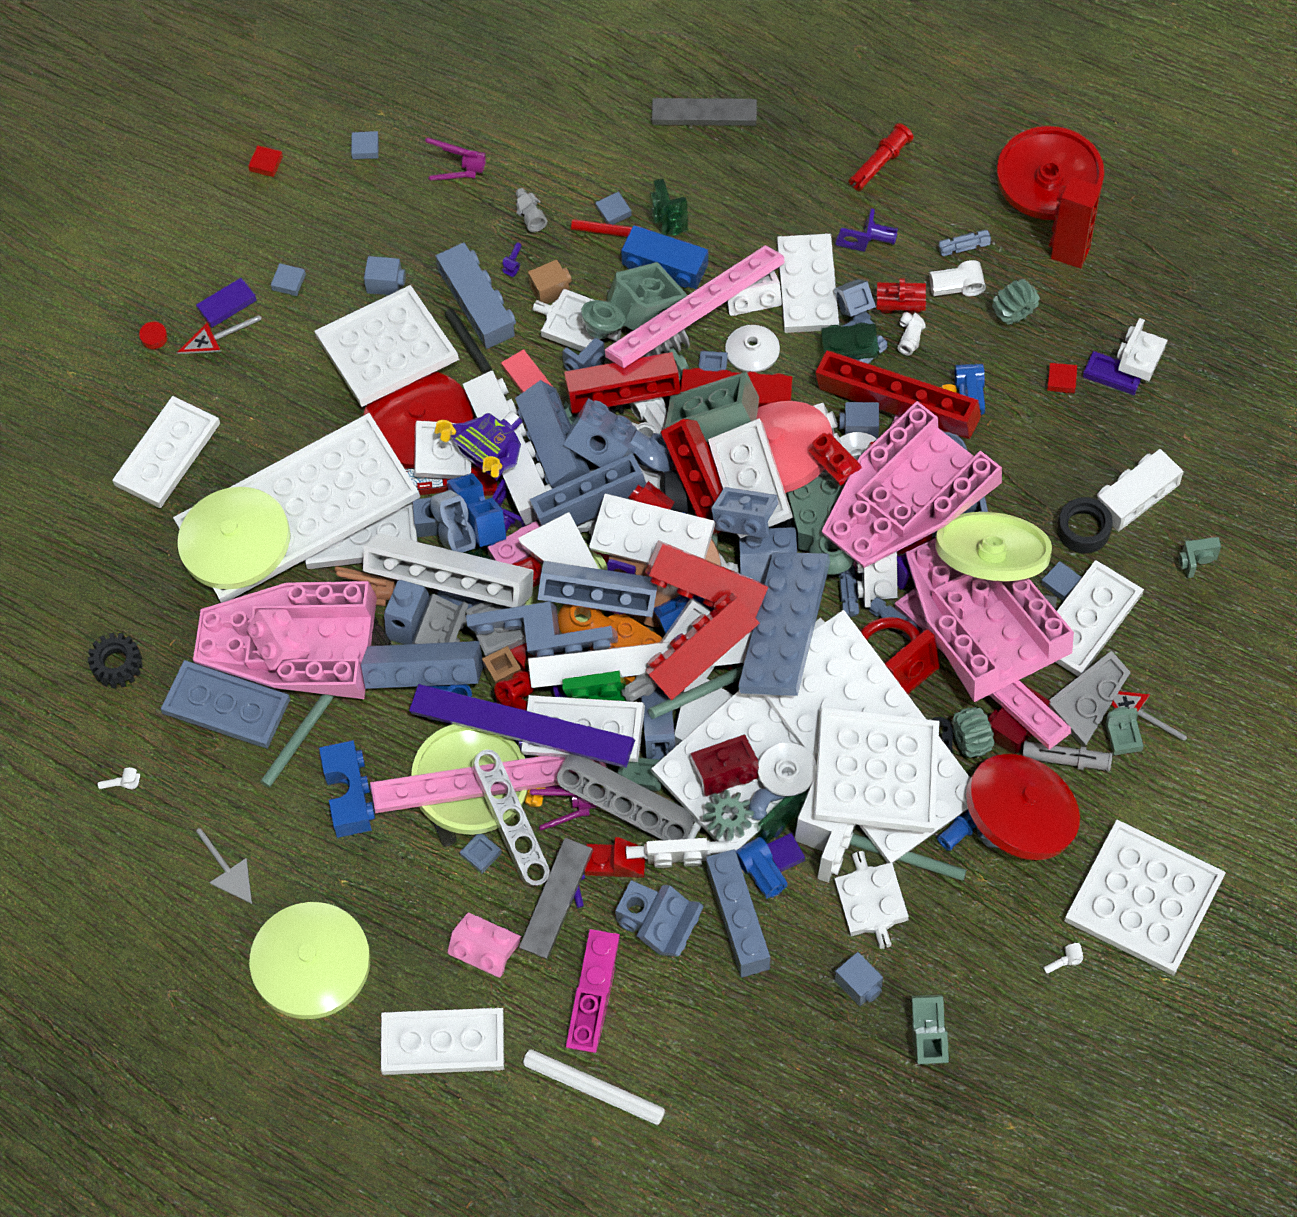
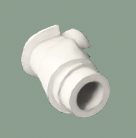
M905 312L899 323L901 326L907 327L897 348L904 355H912L913 351L919 347L920 334L926 326L924 320L917 313L911 315L909 312Z

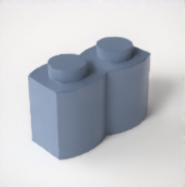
M451 490L432 496L431 510L439 522L438 533L444 547L461 553L474 549L476 537L473 528L467 522L468 508L464 499Z

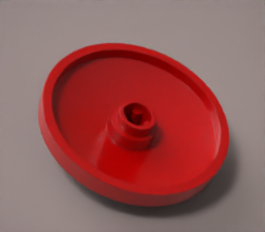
M1041 126L1019 133L1005 145L998 160L997 182L1002 195L1014 208L1034 218L1055 220L1054 213L1058 201H1056L1058 192L1062 185L1067 186L1070 177L1101 187L1103 184L1104 165L1098 150L1084 136L1062 127Z
M436 371L367 404L364 415L370 413L404 468L414 467L416 421L438 422L439 420H447L450 423H464L474 419L472 404L463 387L449 376Z
M1018 754L993 756L980 764L968 782L966 799L974 823L989 841L1009 854L1029 860L1049 859L1061 854L1077 835L1080 825V813L1072 791L1056 772L1035 759Z

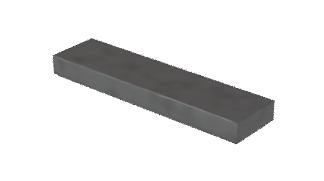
M653 98L652 125L756 126L757 99Z
M564 838L519 946L521 950L546 960L549 959L592 855L593 849L591 847Z

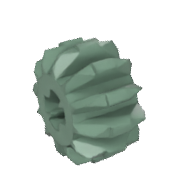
M1025 279L1014 280L1010 285H1006L1004 289L998 291L999 294L993 298L992 307L998 318H1001L1007 325L1013 322L1018 323L1021 319H1026L1029 314L1033 313V309L1039 305L1040 297L1034 286H1031Z
M974 707L955 713L952 719L953 733L958 743V748L962 750L963 755L970 758L979 757L992 751L994 733L991 730L988 716L984 714L983 710Z
M724 790L723 799L715 793L712 796L713 803L707 802L704 808L709 813L703 815V820L712 821L706 829L710 832L716 828L718 830L715 836L716 839H720L723 833H726L727 841L733 840L734 833L739 838H742L745 835L743 828H751L752 823L748 819L753 817L754 811L744 810L748 807L750 801L747 799L740 803L738 801L741 797L740 792H736L734 797L731 798L729 790ZM724 812H732L734 814L732 820L730 818L724 819L722 817Z

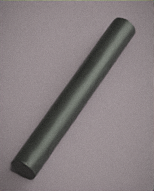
M448 309L444 315L481 372L485 374L492 371V367L454 309Z

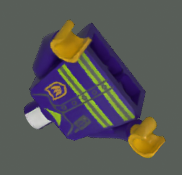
M510 411L501 421L492 414L485 413L482 417L464 423L452 424L447 420H439L436 423L434 432L435 434L441 433L440 439L443 442H448L450 437H452L459 452L482 469V472H486L496 481L504 471L517 465L521 443L514 431L521 425L522 420L514 412Z

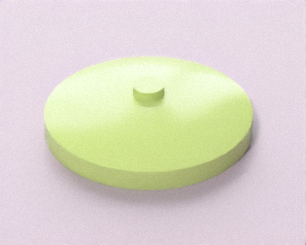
M249 487L226 488L206 496L185 516L178 534V551L187 571L202 584L217 589H239L261 581L278 567L286 555L290 543V526L281 505L269 494Z
M971 512L959 515L944 528L937 531L935 543L938 555L950 567L976 578L993 581H1016L1041 573L1048 566L1052 551L1049 537L1040 528L1021 518L994 512Z
M453 724L438 730L421 745L413 762L411 776L472 767L473 758L482 750L487 749L496 752L502 762L525 759V756L513 739ZM482 756L479 759V766L493 764V760L488 756ZM527 790L516 791L521 806L526 798ZM506 793L493 795V797L502 799ZM485 797L419 806L421 811L432 822L451 832L474 835L490 832L498 828ZM506 810L503 814L504 823L509 822L516 813L512 810Z
M321 902L295 904L273 915L257 933L250 952L251 977L263 1000L281 1014L298 1019H316L329 1016L347 1006L363 988L370 968L368 942L361 926L344 910Z

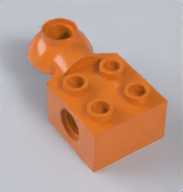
M564 604L557 615L559 629L562 634L612 626L617 631L618 642L611 643L610 648L659 643L663 639L624 613L622 615L614 614L606 617L602 614L601 609ZM575 615H585L588 621L580 622L575 618ZM593 646L588 647V651L595 650ZM638 675L624 677L626 685L635 681Z

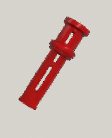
M897 123L893 127V132L879 142L878 150L848 179L849 184L852 185L856 182L853 188L861 191L889 159L897 158L902 147L906 143L913 141L914 136L905 125Z
M518 671L513 674L511 679L507 681L501 680L496 683L494 691L501 704L509 706L515 702L516 698L528 696L532 693L534 688L531 687L530 671Z

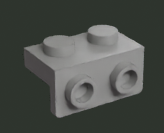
M432 594L428 599L412 644L459 642L460 639L457 638L459 629H463L467 622L465 610L469 604L463 601L458 606Z

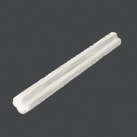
M528 1050L524 1057L523 1063L526 1067L658 1125L664 1117L665 1110L663 1107L539 1052Z

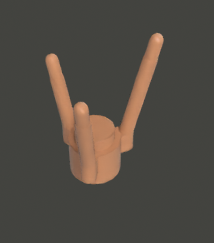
M339 566L335 567L336 575L356 581H369L377 597L376 605L386 606V600H390L394 591L395 579L379 577Z

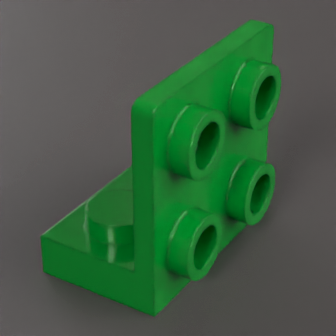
M620 670L562 679L563 691L568 698L627 701L626 697L622 696V690L625 689L626 681Z

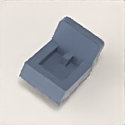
M594 338L579 355L566 347L562 351L564 367L571 371L603 364L605 360L604 342Z

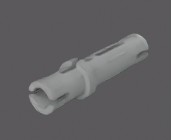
M1025 741L1023 756L1037 761L1078 766L1080 770L1086 767L1107 770L1109 772L1113 754L1086 750V747L1082 746L1080 749L1055 745L1049 750L1043 744Z

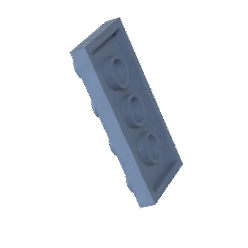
M184 660L161 707L162 714L268 749L290 702V697L288 694Z

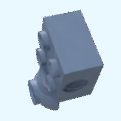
M589 398L572 422L563 444L599 467H603L632 453L637 455L639 461L645 467L654 471H671L674 463L661 434L654 433L649 437L637 430L625 416H617L609 411L608 407L602 402L593 401Z

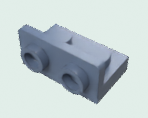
M724 487L711 508L713 519L716 523L715 529L767 538L770 534L768 521L779 504L777 495Z
M662 885L637 937L659 955L678 957L685 948L689 935L698 922L699 915L704 906L700 902L688 901L670 885Z

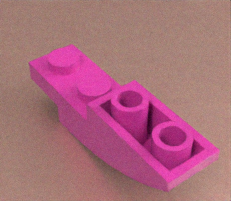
M589 930L566 1048L592 1053L597 1052L615 973V961L620 939L619 934Z

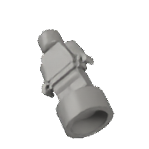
M519 188L516 191L518 198L516 203L517 214L520 217L522 216L521 214L525 216L524 222L529 231L538 232L547 225L544 213L536 206L537 202L540 203V200L533 193L527 194L524 188Z

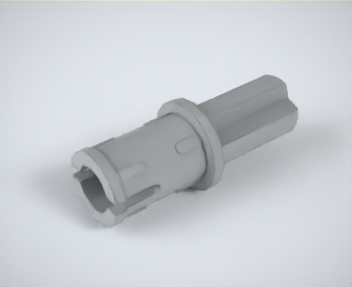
M643 673L636 676L635 681L625 686V689L622 690V696L626 697L628 702H633L643 695H651L659 686L649 674Z

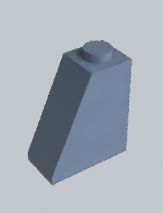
M657 687L651 695H643L641 699L645 705L643 723L646 758L662 760L675 748L672 711L655 719H652L648 713L649 708L670 699L660 687Z

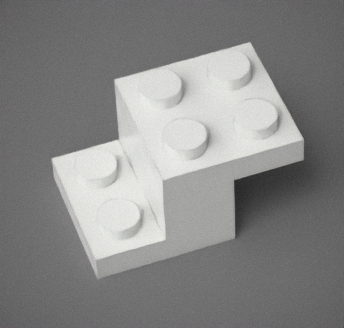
M816 773L798 818L795 840L824 851L821 857L818 879L829 883L832 873L838 875L843 855L845 849H848L855 824L814 819Z

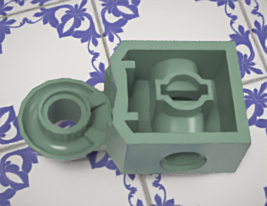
M658 262L617 272L607 295V302L592 300L585 303L581 308L582 320L586 325L588 334L595 338L603 339L624 326L632 330L637 329L688 295Z
M830 475L815 478L805 486L787 492L786 497L793 515V528H796L798 548L809 551V553L829 554L830 565L827 574H839L847 571L855 560L822 534V529L844 488V484L840 486ZM829 549H837L838 551H836V552H829V551H827V550H829Z

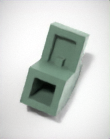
M942 994L911 996L912 1037L917 1063H949L948 1038L944 1026Z

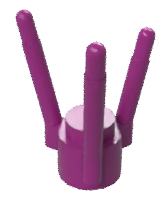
M431 138L425 139V142L441 147L444 151L463 156L462 168L467 169V171L431 175L429 176L430 181L463 177L475 178L476 173L483 174L486 153L467 150Z
M554 785L548 786L545 789H531L529 791L531 795L571 796L572 808L578 807V810L540 825L539 830L541 831L577 817L590 816L589 809L596 808V805L565 790L561 786Z

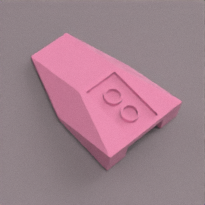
M916 401L859 457L858 462L861 464L862 469L849 476L822 529V534L865 568L944 528L1002 483V467L982 451L973 456L938 428V417Z
M936 538L906 552L907 562L927 626L935 635V639L974 702L1072 654L1073 630L1029 578L1016 581H993L959 572L940 558L935 547Z
M369 581L283 583L203 608L200 611L193 661L194 663L272 688L364 699L365 683L361 662L367 646H371L377 601L376 594ZM262 609H286L310 649L307 658L283 659L276 670H269L247 631V627L257 611Z

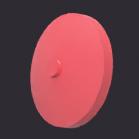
M780 401L759 407L757 419L760 418L764 425L785 493L794 491L813 481L823 472L824 468L810 455L808 450L813 447L812 442L822 433L828 434L830 432L834 436L827 417L814 406L797 401Z

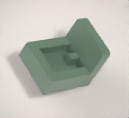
M1118 707L1108 713L1105 725L1114 756L1139 752L1143 749L1137 724V708Z
M639 758L638 762H628L627 768L619 766V775L648 790L660 791L662 783L651 772V768L660 761L659 759Z

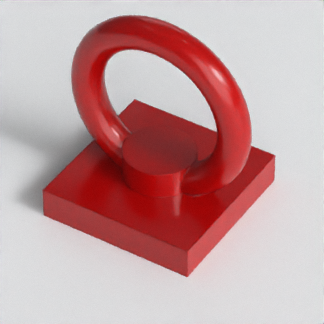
M884 617L868 623L860 631L867 641L875 632L887 628L899 629L905 632L911 639L907 646L900 649L894 657L885 663L886 667L908 695L940 668L935 635L928 629L920 634L919 630L912 623L901 618Z

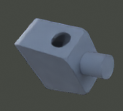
M404 580L397 581L384 614L387 640L404 645L412 644L430 597L424 586Z

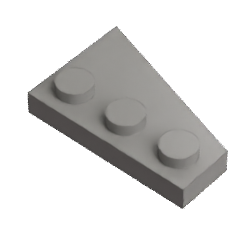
M1110 651L1050 699L1049 708L1071 727V735L1082 747L1087 745L1129 676L1130 671Z

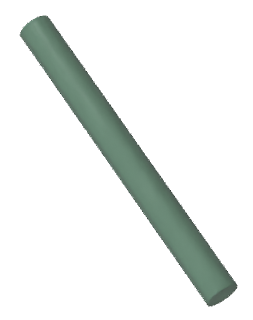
M743 666L681 693L673 700L668 699L649 708L648 713L650 717L655 719L740 680Z
M322 694L261 779L260 782L264 786L271 787L330 704L334 695Z
M853 834L850 845L880 854L869 838ZM910 851L898 859L899 861L964 881L967 871L966 869Z

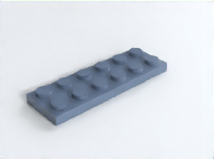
M773 552L765 581L768 589L756 616L760 624L753 629L739 682L741 694L798 696L830 565L829 554Z

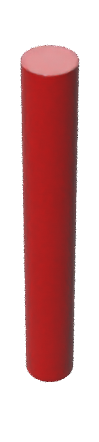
M572 219L571 230L628 237L632 227L576 219Z

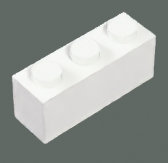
M1159 449L1152 455L1150 453L1145 455L1140 460L1138 466L1132 471L1130 469L1124 471L1118 478V481L1112 486L1106 485L1103 487L1097 497L1109 509L1112 515V526L1119 532L1178 487L1183 470Z

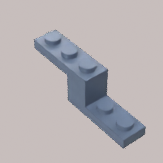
M551 601L466 615L467 627L474 632L476 631L477 634H490L494 632V628L505 627L506 630L519 629L524 623L527 650L537 657L554 655V653L565 651V654L582 652V648L592 646L595 650L607 649L611 647V643L618 642L617 631L612 626L560 634L557 608Z

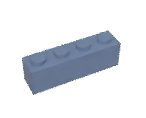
M461 243L435 255L440 275L485 349L514 337L513 325L516 324L515 317L510 309L505 310L503 298L497 289L493 290L491 287L492 282L487 271H481L478 266L480 264L474 250L469 251L465 243Z
M540 380L515 399L519 407L518 414L527 426V436L535 446L537 451L535 456L546 473L544 478L547 484H550L551 488H555L589 473L590 470L585 458L563 445L571 424L556 388Z
M632 453L531 498L530 502L540 527L568 512L575 524L579 525L599 515L605 494L629 499V495L639 484L641 487H644L646 481Z
M544 561L537 600L652 617L657 585L650 582L651 577Z
M480 641L367 646L361 662L365 689L418 686V684L425 686L478 684L483 669Z
M735 849L706 857V871L741 978L770 970V955Z

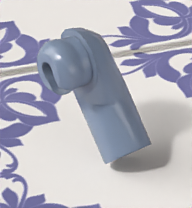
M766 788L757 790L749 804V810L754 811L752 818L754 820L764 819L767 816L766 809L769 803L784 799L786 796L774 794Z

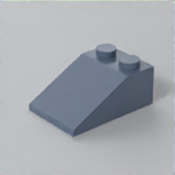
M769 528L770 534L767 538L749 535L743 538L739 537L740 574L765 584L773 552L797 553L796 528Z

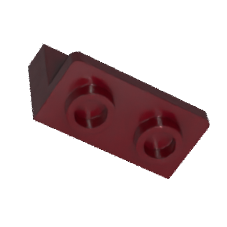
M745 734L690 753L691 762L702 782V791L705 796L715 793L719 794L726 789L740 784H747L759 778L758 758Z

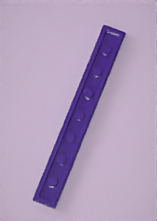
M418 684L409 710L412 714L624 768H627L636 741L630 736Z

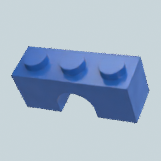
M471 473L447 480L448 490L460 495L467 505V522L474 530L477 544L480 547L491 546L498 541L505 540L506 531L503 510L493 498L485 500L483 485L476 476Z
M354 740L319 747L327 785L343 783L349 786L345 795L329 800L337 838L371 831L370 820L375 819L372 802H366L365 794L370 793L367 776H361L360 768L365 767L362 750L356 751Z

